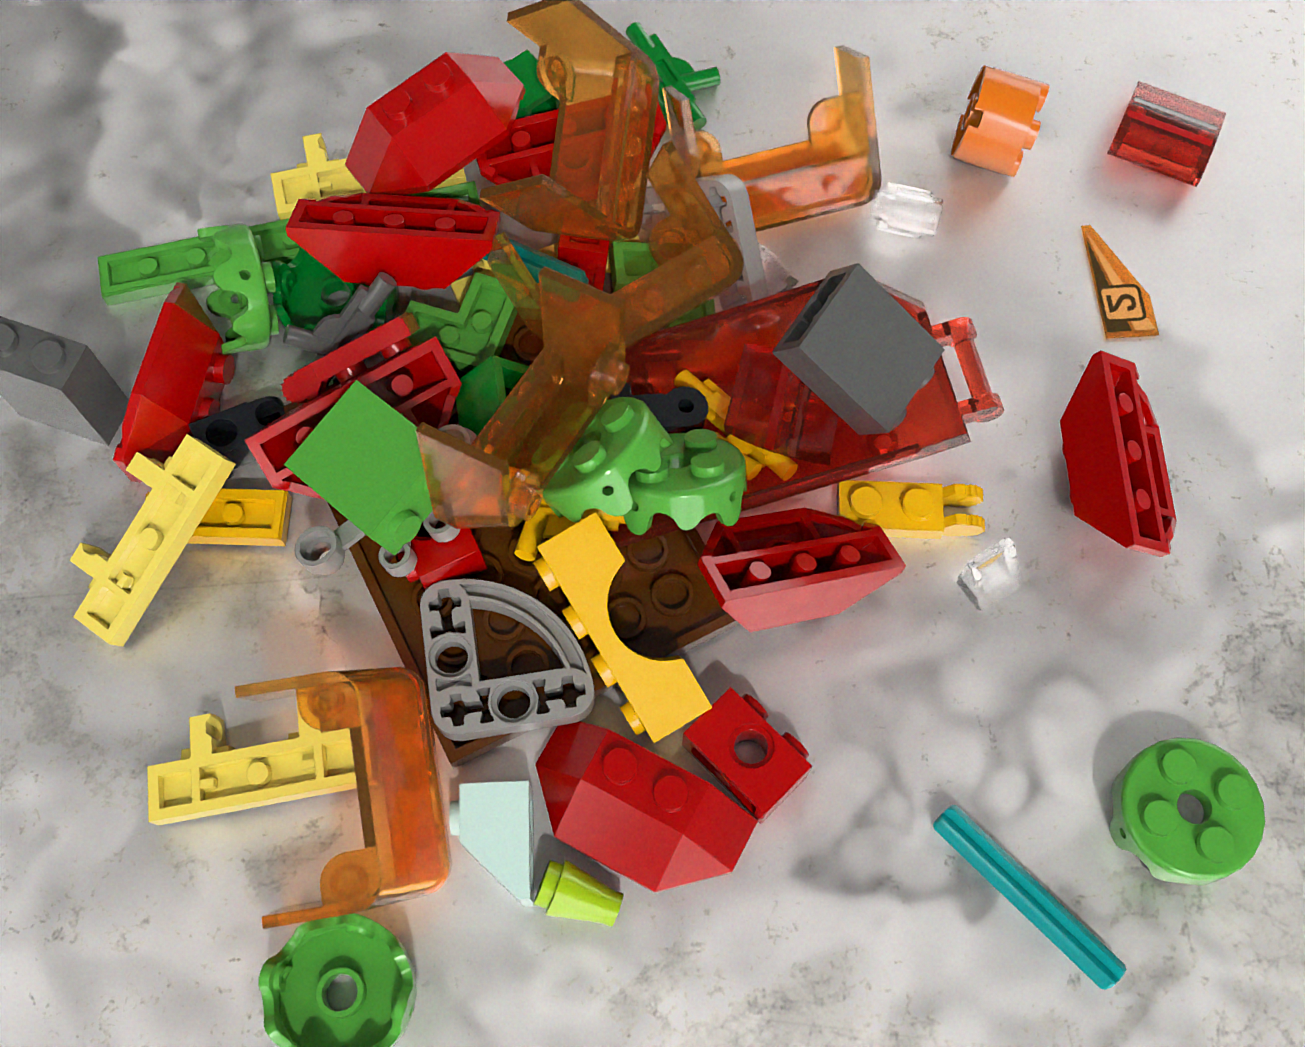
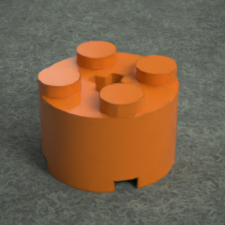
M982 66L967 99L970 101L965 115L961 114L951 148L952 158L1014 177L1023 158L1024 151L1021 149L1031 150L1036 141L1041 122L1033 118L1035 112L1039 113L1044 105L1049 91V84L999 68Z

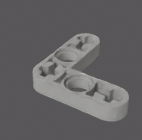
M723 174L656 183L635 191L630 203L631 213L637 225L643 230L660 231L704 226L720 303L730 318L736 321H744L758 315L767 307L769 301L761 254L749 195L741 179L735 175ZM684 191L689 194L693 201V215H690L683 206L682 195ZM721 196H725L726 202H722ZM664 202V211L660 212L653 209V204ZM731 221L732 226L726 227V222ZM729 236L735 239L739 245V261L733 258L729 252L727 243ZM737 271H742V274L736 275Z

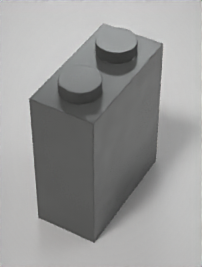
M859 263L828 273L772 353L857 434L867 435L889 433L901 424L907 414L906 406L917 390L923 388L932 379L935 373L934 365L945 349Z
M0 316V395L20 416L109 446L125 417L129 399L88 345Z

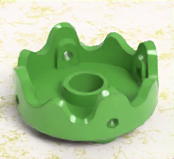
M242 223L198 229L200 241L214 242L216 245L210 251L208 258L211 265L216 267L213 281L220 289L210 293L207 297V309L211 314L229 319L232 327L225 333L226 343L221 345L222 354L227 355L267 348L270 345L271 335L279 334V325L274 305H269L267 295L268 293H275L276 290L274 273L271 263L265 262L260 236H253L250 228ZM237 297L239 303H233L231 298Z
M618 397L601 402L591 408L587 405L580 406L565 418L563 428L553 436L537 457L533 471V484L538 494L559 518L565 516L568 520L576 523L580 521L584 511L591 508L600 509L615 517L623 516L631 510L633 503L628 487L631 474L638 469L657 471L661 465L660 446L666 449L673 445L674 441L648 406L637 398Z
M696 429L687 433H669L674 444L666 449L660 446V468L657 471L638 469L629 477L628 487L633 503L631 510L623 516L628 529L635 535H642L651 527L655 513L669 515L682 530L693 529L701 519L712 513L716 514L720 523L726 526H733L740 516L743 492H747L745 457L737 447L728 441L718 438L714 431L707 429Z
M1181 737L1158 741L1137 753L1117 775L1112 784L1113 815L1110 822L1112 839L1120 849L1135 854L1148 867L1150 874L1156 879L1197 886L1215 882L1241 870L1254 857L1262 841L1265 827V812L1258 786L1245 766L1232 754L1215 744L1200 739ZM1181 794L1192 795L1201 803L1204 816L1200 824L1190 823L1180 815L1177 801Z
M348 912L313 919L297 927L285 946L263 964L258 982L262 994L265 1031L269 1038L279 1047H394L407 1029L414 1012L417 994L415 970L409 953L400 940L379 923L365 916ZM349 975L357 985L356 1000L348 1009L335 1011L327 1000L328 987L337 977Z

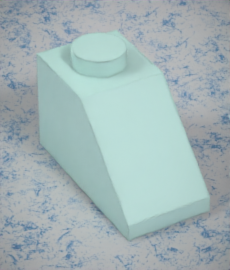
M529 781L460 784L459 800L450 802L449 824L451 835H459V842L464 849L522 906H535L533 905L535 899L533 790Z

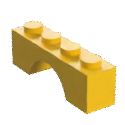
M597 512L537 546L542 557L533 562L549 591L560 586L571 604L562 612L577 638L581 639L589 635L600 654L591 658V661L607 688L618 683L628 700L627 703L619 708L636 736L646 731L651 740L656 743L713 708L682 657L678 655L649 657L638 654L626 647L615 634L608 616L607 599L611 582L625 562V559Z

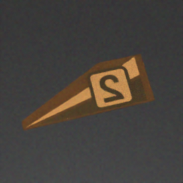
M1082 225V233L1106 339L1158 336L1159 332L1150 295L1091 225Z

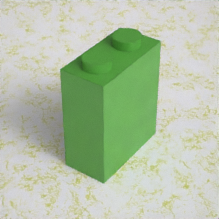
M355 380L284 464L364 534L394 556L404 544L410 542L417 535L424 520L441 500L453 492L457 481L467 470L444 447L357 380Z

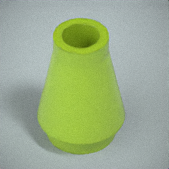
M566 859L563 864L549 860L533 905L546 909L545 915L597 922L612 927L618 916L624 893L613 890Z

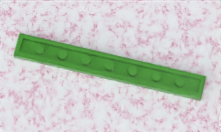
M475 181L437 188L428 192L402 195L461 199L480 205ZM289 218L248 226L253 236H260L265 262H270L271 265L276 260L288 264L299 252L300 246L291 240L286 233V225ZM199 237L99 256L97 258L102 298L108 306L169 294L173 291L176 282L187 284L189 289L214 285L213 274L216 267L211 265L208 256L216 245L214 242L200 241Z

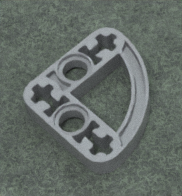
M475 579L444 580L432 584L425 590L421 598L420 611L431 714L435 725L445 737L453 741H466L566 725L584 720L591 713L595 705V690L586 657L568 627L541 602L512 587ZM451 597L454 605H461V607L452 609L451 613L453 627L456 632L445 633L444 621L439 611H433L442 606L443 598ZM473 609L493 611L523 623L544 639L555 652L564 668L482 681ZM466 629V632L464 634L459 633ZM460 647L468 653V661L462 670L456 673H445L438 668V658L445 649ZM567 683H574V687L578 692H586L585 695L577 697L576 707L566 708L562 699L546 701L549 713L540 714V701L535 688L544 686L546 697L563 694V685ZM516 690L526 693L530 698V707L523 716L507 718L499 712V702L507 692ZM489 695L488 707L493 717V722L485 723L482 711L465 715L464 724L461 726H455L451 718L444 717V714L453 711V703L456 701H463L467 709L484 708L480 697Z

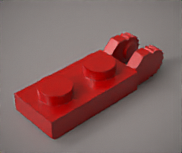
M407 311L303 366L301 369L293 372V374H289L288 378H284V383L281 384L282 389L280 391L283 392L282 397H286V401H291L292 404L297 403L299 405L302 402L305 403L307 399L311 400L327 390L332 376L335 375L338 381L342 383L368 369L363 360L380 351L386 360L412 346V343L408 336L420 329L412 312L409 313Z

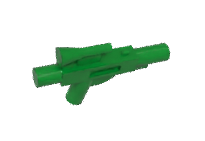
M639 22L630 24L626 29V35L643 58L644 68L656 82L653 85V89L664 115L666 125L671 124L678 114L679 117L684 118L692 131L702 129L707 123V119L696 105V98L692 92L720 85L721 80L718 68L712 67L694 71L692 66L685 60L672 57L656 33L649 36ZM644 80L641 83L642 88L652 86L649 80Z

